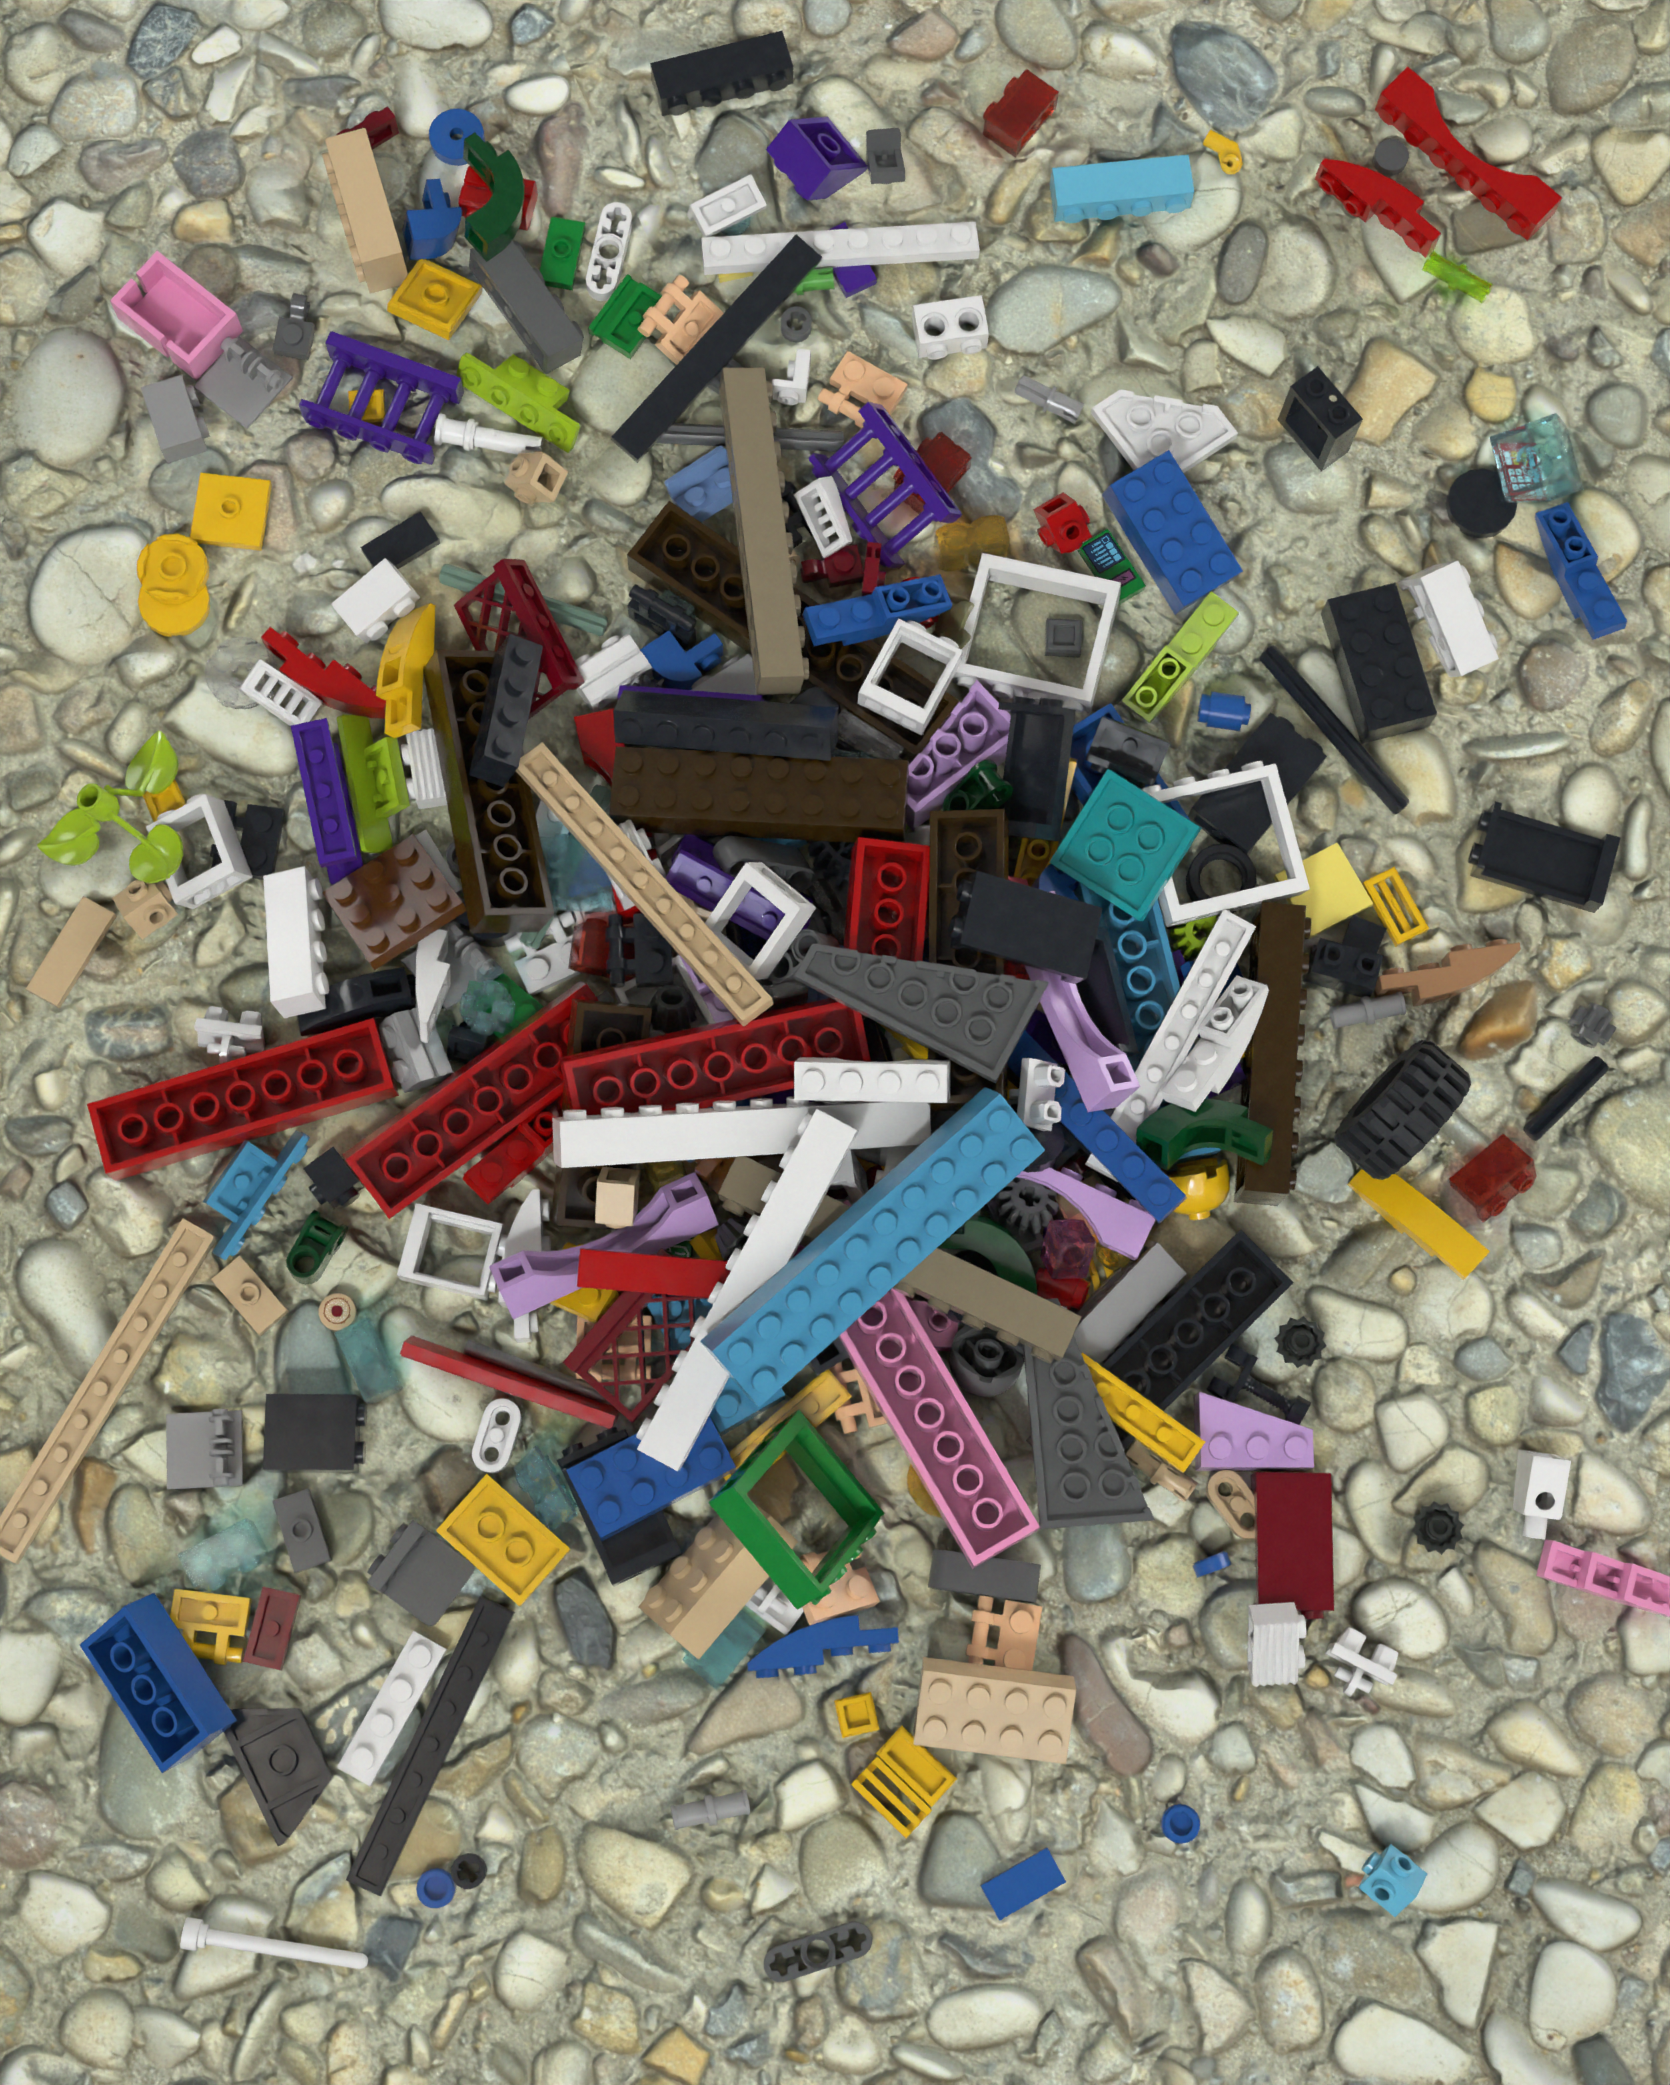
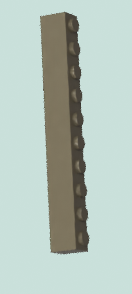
M765 367L723 368L719 384V395L756 695L800 694L803 680H808L809 662L808 658H802L801 648H804L805 631L803 626H798L797 616H800L801 601L800 596L794 595L793 585H796L797 570L795 563H790L789 554H792L793 549L791 532L786 533L785 523H788L789 510L788 503L782 502L781 493L784 492L785 479L783 471H778L777 463L780 462L781 448L780 442L774 441L773 436L777 428L776 412L770 411L769 403H772L773 400L772 382H766Z
M745 1156L736 1157L718 1192L719 1199L724 1201L722 1207L739 1216H743L745 1211L760 1217L766 1205L761 1198L771 1180L778 1183L782 1174ZM825 1195L799 1245L806 1247L847 1211L850 1206ZM936 1248L893 1287L894 1290L913 1298L915 1293L929 1299L927 1305L941 1313L948 1314L949 1310L963 1315L961 1321L970 1327L982 1331L983 1327L986 1326L998 1332L996 1338L1008 1345L1017 1347L1018 1342L1032 1348L1030 1353L1032 1356L1047 1363H1051L1053 1359L1060 1362L1082 1317L939 1248Z

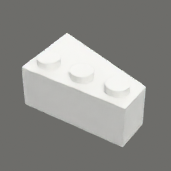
M1458 560L1433 565L1397 582L1402 591L1409 589L1418 607L1414 608L1413 612L1418 620L1423 617L1425 618L1432 633L1428 640L1449 677L1463 676L1499 659L1496 653L1498 649L1497 641L1494 635L1487 631L1482 619L1484 617L1483 607L1479 600L1473 597L1470 590L1471 580L1469 573L1463 565H1460Z

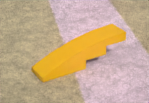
M1361 1169L1347 1184L1401 1234L1405 1232L1431 1257L1436 1255L1462 1280L1466 1279L1490 1252L1449 1215L1396 1174H1391L1389 1178L1380 1180L1372 1178Z

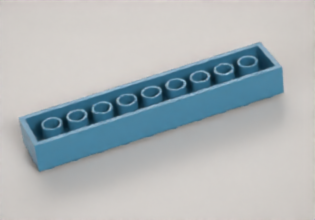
M984 1087L700 1342L744 1394L757 1406L761 1407L1039 1157L1045 1149L1003 1096Z

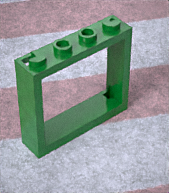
M797 1410L776 1424L708 1502L797 1610L809 1602L817 1605L823 1597L831 1593L832 1590L829 1585L838 1581L847 1572L848 1569L845 1565L861 1554L863 1548L860 1545L867 1542L877 1533L874 1527L885 1514L800 1410ZM784 1450L789 1453L848 1525L812 1573L747 1496V1493Z

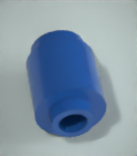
M1212 691L1210 695L1201 694L1197 722L1206 723V727L1240 731L1241 725H1248L1251 704L1245 703V696Z

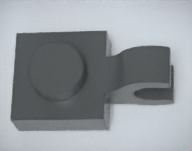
M293 293L290 304V319L279 317L272 349L274 355L309 361L315 325L312 322H306L310 309L307 295Z

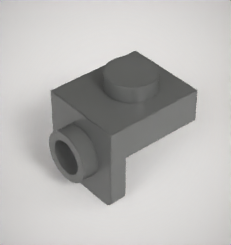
M899 128L866 131V161L871 184L905 182V167L901 152V132Z

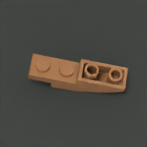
M1499 939L1487 942L1486 947L1474 949L1472 944L1457 945L1450 948L1451 952H1448L1441 960L1442 967L1439 966V963H1428L1418 966V971L1404 972V968L1384 970L1377 979L1374 990L1375 998L1395 994L1399 991L1402 994L1411 993L1413 1007L1452 998L1474 988L1501 970L1521 950L1520 942L1508 944L1507 939Z

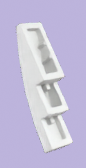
M441 929L436 930L419 941L416 955V1012L420 1041L425 1043L429 1041L451 985L450 964L444 962L448 953V931Z

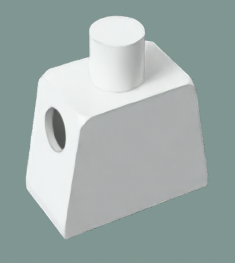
M1518 1449L1513 1510L1525 1515L1522 1536L1545 1539L1548 1518L1561 1519L1571 1465L1570 1460L1555 1454ZM1542 1493L1541 1501L1536 1504V1497Z

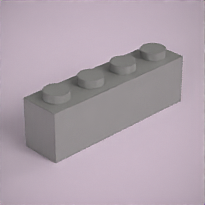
M1146 1240L1136 1260L1127 1258L1089 1297L1081 1310L1075 1312V1314L1082 1316L1074 1332L1078 1348L1081 1353L1083 1352L1101 1366L1113 1351H1117L1131 1337L1129 1334L1138 1324L1146 1323L1155 1314L1156 1309L1154 1307L1163 1298L1172 1296L1180 1288V1280L1187 1274L1158 1242Z

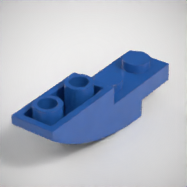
M1566 502L1535 513V520L1545 553L1574 618H1581L1592 640L1625 629L1627 619L1596 565L1598 556L1569 503Z
M941 574L875 587L871 595L806 607L802 616L814 646L842 641L843 646L890 634L898 618L905 622L911 620L917 623L928 620L951 609L952 602Z
M858 1615L819 1622L799 1629L762 1650L747 1663L748 1672L756 1671V1678L779 1677V1669L794 1668V1675L817 1673L816 1666L824 1665L823 1650L830 1649L831 1657L854 1655L853 1647L868 1646L869 1653L891 1652V1644L899 1643L898 1627L860 1630Z

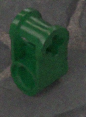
M983 760L974 765L968 772V775L946 796L943 803V811L998 809L1010 798L1013 787L1008 781H1003L997 772L998 767L993 760Z
M313 1210L306 1219L300 1235L286 1259V1265L292 1277L297 1282L305 1285L317 1282L333 1255L342 1245L348 1232V1226L344 1224L338 1226L321 1217V1212ZM303 1257L314 1259V1266L307 1273L296 1271V1264Z

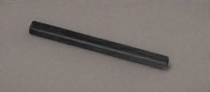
M1272 645L1263 651L1260 661L1393 814H1398L1404 810L1409 804L1407 796L1280 650Z

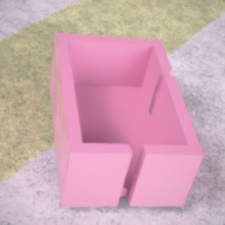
M156 251L136 272L146 295L142 296L137 283L131 278L110 302L120 321L167 358L170 356L174 364L197 381L224 352L221 349L222 342L227 337L231 339L237 338L243 330L237 314L165 256Z

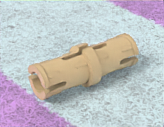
M1138 1440L1133 1442L1125 1454L1131 1465L1150 1477L1149 1481L1154 1485L1156 1483L1160 1484L1183 1502L1188 1499L1198 1484L1197 1481L1181 1473Z

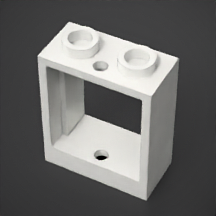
M898 618L859 690L858 704L922 735L961 663L963 650L959 649L956 642L947 637L941 636L937 638L927 633V630L915 621L909 620L905 622ZM901 642L946 664L924 708L877 686Z
M207 794L191 797L183 807L160 814L157 817V821L146 826L148 834L159 824L167 825L178 832L201 818H206L222 863L189 881L182 864H180L177 871L170 878L166 879L174 903L191 909L197 908L253 877L224 801Z
M746 862L705 924L755 980L767 979L816 907L762 862ZM751 887H754L785 913V916L755 960L750 958L721 933Z
M416 1203L397 1276L402 1281L487 1301L489 1292L495 1293L497 1290V1284L489 1266L497 1263L499 1256L503 1257L508 1235L505 1234L506 1229L502 1223ZM432 1222L492 1235L479 1286L419 1273Z

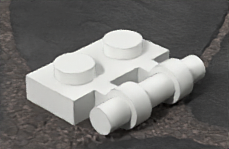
M570 910L558 916L555 914L545 935L546 937L552 934L556 943L539 951L529 948L520 942L522 932H517L515 936L504 941L509 953L523 947L526 957L515 961L514 964L528 994L531 996L596 967L581 933L578 932L566 937L563 931L564 928L575 924Z

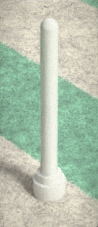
M187 1917L185 1920L180 1943L181 1949L197 1951L198 1947L205 1948L206 1945L355 1969H363L368 1964V1958L363 1953L210 1929V1925L203 1924V1919Z

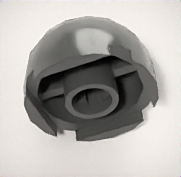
M966 1325L955 1334L949 1353L950 1371L958 1385L968 1393L980 1397H993L1003 1394L1016 1383L1024 1364L1023 1344L1018 1342L1017 1347H1014L997 1339L996 1335L998 1332L988 1327H983L981 1331Z

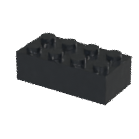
M1396 582L1328 599L1321 612V617L1361 744L1428 728L1436 717L1437 711Z

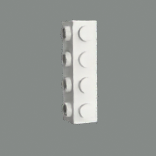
M305 866L265 875L263 879L270 1002L283 1018L326 1009L325 994L329 993V983L323 972V962L327 961V952L324 943L321 941V931L325 930V921L319 909V900L323 898L320 881L318 878L314 879Z

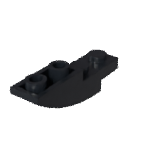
M405 967L361 975L330 985L329 993L325 994L326 1009L296 1015L300 1035L325 1033L368 1019L390 1016L397 1012L416 1008V977L413 974L406 975Z

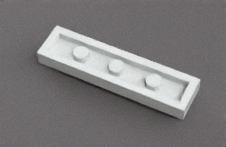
M415 1631L412 1632L339 1762L338 1769L368 1786L373 1785L448 1649Z

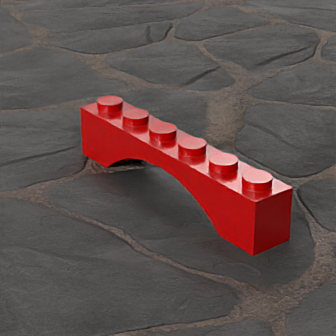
M1408 66L1381 92L1375 107V111L1381 120L1388 125H1393L1404 135V138L1410 145L1421 149L1429 156L1431 162L1436 167L1448 172L1455 178L1458 186L1476 196L1486 210L1496 213L1506 222L1508 228L1513 233L1521 235L1528 241L1555 214L1562 197L1539 177L1501 170L1480 160L1464 148L1444 123L1436 104L1433 87Z
M614 708L575 716L574 720L584 764L598 773L612 789L616 747H625L624 743H615ZM645 832L648 838L653 837L652 833ZM656 848L646 850L651 861L658 858ZM612 886L617 913L623 916V925L634 923L633 914L642 912L636 905L624 910Z

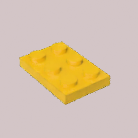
M488 1474L480 1480L436 1529L445 1540L520 1607L571 1551L565 1543Z

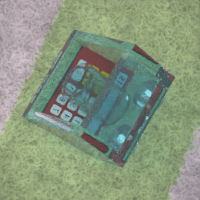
M1557 413L1489 437L1506 502L1552 501L1584 490L1568 428Z

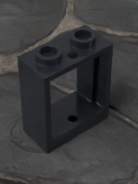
M1318 366L1290 386L1278 417L1280 424L1321 472L1348 453L1363 420ZM1333 395L1337 398V401L1333 402L1329 397Z

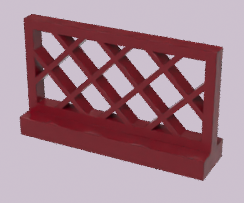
M501 559L493 566L495 572L457 601L454 607L475 651H489L485 644L487 630L497 633L494 651L499 649L509 634L543 646L529 720L564 692L576 690L585 681L526 561L522 559ZM501 582L505 590L503 603L493 600L495 585ZM475 601L482 602L479 622L473 619L468 609ZM492 606L502 608L499 627L488 625ZM511 611L516 613L520 621L518 633L508 631ZM541 673L546 674L552 686V689L545 694L538 692Z
M663 1248L656 1253L657 1255L674 1256L670 1251ZM624 1291L563 1363L571 1371L581 1376L631 1423H634L656 1398L663 1384H668L677 1373L672 1370L674 1363L672 1364L671 1355H679L681 1350L671 1351L670 1328L690 1327L691 1333L696 1323L694 1300L709 1298L691 1296L668 1297L667 1294H662V1298H654L655 1293ZM688 1300L690 1322L669 1324L668 1302ZM662 1302L663 1324L643 1326V1309L648 1303ZM637 1317V1326L629 1327ZM664 1329L665 1351L645 1352L644 1330ZM638 1331L639 1353L619 1354L618 1338L623 1332ZM691 1337V1343L686 1347L685 1351H689L695 1338ZM612 1346L613 1355H604ZM665 1356L666 1372L661 1378L646 1379L645 1357ZM639 1357L640 1380L620 1381L619 1359ZM613 1359V1382H599L589 1373L599 1360ZM655 1383L647 1393V1384ZM641 1384V1401L633 1410H630L621 1401V1385ZM605 1386H614L615 1395Z

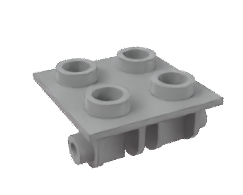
M240 336L234 339L227 337L221 344V349L224 350V353L194 385V388L248 429L293 377Z
M450 921L439 928L448 931V953L444 962L450 964L451 985L442 1005L445 1010L504 973V970L465 929L460 927L457 921ZM417 950L401 960L415 977Z
M213 1409L212 1412L166 1414L167 1489L243 1486L242 1410Z

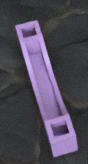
M1025 965L1031 981L1049 982L1040 1002L1087 1111L1093 1112L1118 1107L1140 1087L1126 1053L1109 1042L1095 1026L1081 1001L1076 984L1061 981V975Z
M1049 1167L1041 1172L1027 1173L1022 1171L1016 1176V1178H1023L1044 1185L1067 1199L1090 1224L1100 1245L1132 1260L1138 1258L1155 1219L1136 1200L1130 1199L1129 1204L1115 1198L1116 1191L1096 1183L1095 1188L1081 1182L1083 1176L1062 1167L1061 1172Z
M693 1172L661 1187L653 1199L636 1215L633 1227L626 1226L595 1241L564 1250L543 1252L523 1250L490 1265L489 1268L512 1318L515 1319L582 1288L577 1287L580 1248L656 1254L661 1248H670L719 1224L708 1196L696 1173Z

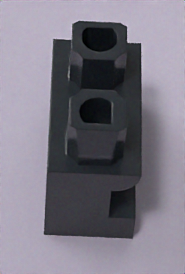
M1320 938L1317 945L1314 944L1311 947L1308 973L1304 975L1303 981L1332 990L1339 984L1337 990L1339 992L1357 997H1371L1376 987L1384 955Z

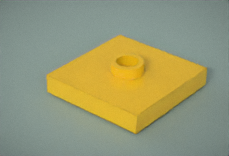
M420 259L387 303V312L444 339L450 340L482 294V285L427 259Z
M200 473L190 537L198 544L262 551L272 488L271 481Z

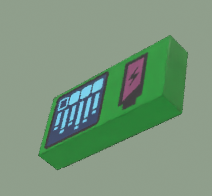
M1108 529L1084 542L1077 549L1094 577L1121 582V594L1118 605L1145 590L1146 585Z

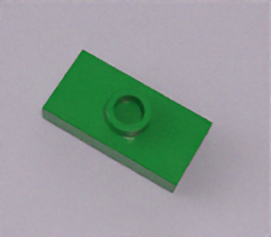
M551 217L540 267L545 286L573 291L586 229L585 222Z

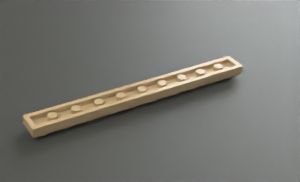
M543 742L520 758L519 767L516 772L743 1027L773 1005L772 997Z
M184 1218L181 1220L0 1516L1 1556L15 1564L20 1563L217 1238Z

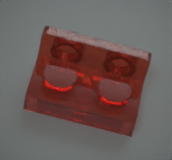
M1502 1134L1451 1176L1449 1182L1450 1186L1476 1209L1477 1218L1485 1222L1491 1216L1499 1215L1506 1208L1508 1202L1517 1194L1528 1191L1534 1184L1537 1175L1534 1160L1505 1134Z

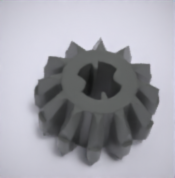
M1015 1177L1013 1182L1011 1181L1002 1189V1192L996 1195L995 1202L1000 1205L996 1212L997 1217L1007 1218L1005 1223L1006 1229L1012 1228L1014 1225L1018 1226L1020 1236L1025 1234L1027 1228L1036 1235L1040 1233L1041 1226L1048 1228L1052 1224V1215H1056L1059 1209L1058 1203L1054 1202L1057 1193L1051 1189H1046L1047 1187ZM1025 1201L1029 1202V1207L1025 1206Z

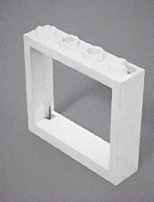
M982 553L969 601L975 606L964 626V629L970 633L971 639L961 649L963 650L962 659L952 678L953 683L967 687L969 691L977 680L986 690L992 691V694L999 698L1011 699L1013 696L1035 699L1034 704L1039 705L1040 698L1056 699L1062 701V708L1091 713L1120 599L1121 582ZM988 580L1104 605L1083 689L966 664Z
M1257 761L1242 766V771L1230 774L1229 769H1222L1209 773L1207 775L1208 779L1198 782L1195 781V777H1187L1173 782L1174 787L1162 790L1160 785H1153L1141 789L1160 802L1166 803L1261 781L1288 879L1179 905L1171 876L1158 897L1165 928L1220 915L1223 909L1233 912L1261 905L1262 902H1274L1299 896L1310 890L1276 763L1264 766L1262 761Z

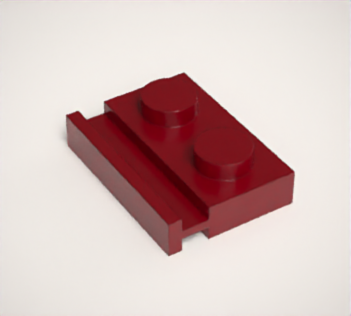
M867 542L862 596L871 595L875 587L885 585L886 572L879 571L882 543Z

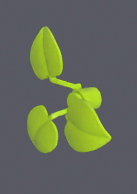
M158 730L134 756L125 774V785L128 789L112 788L109 785H105L103 789L94 783L85 785L77 796L79 808L71 810L64 815L49 835L37 844V847L46 856L60 864L70 866L83 864L92 858L99 848L100 841L96 834L101 829L99 821L113 820L141 842V844L133 849L129 858L131 874L139 881L143 880L149 884L170 878L179 868L183 858V843L179 834L171 827L159 824L145 837L118 816L120 806L117 798L114 796L142 797L146 791L151 794H158L171 785L177 775L179 763L177 755L165 734Z

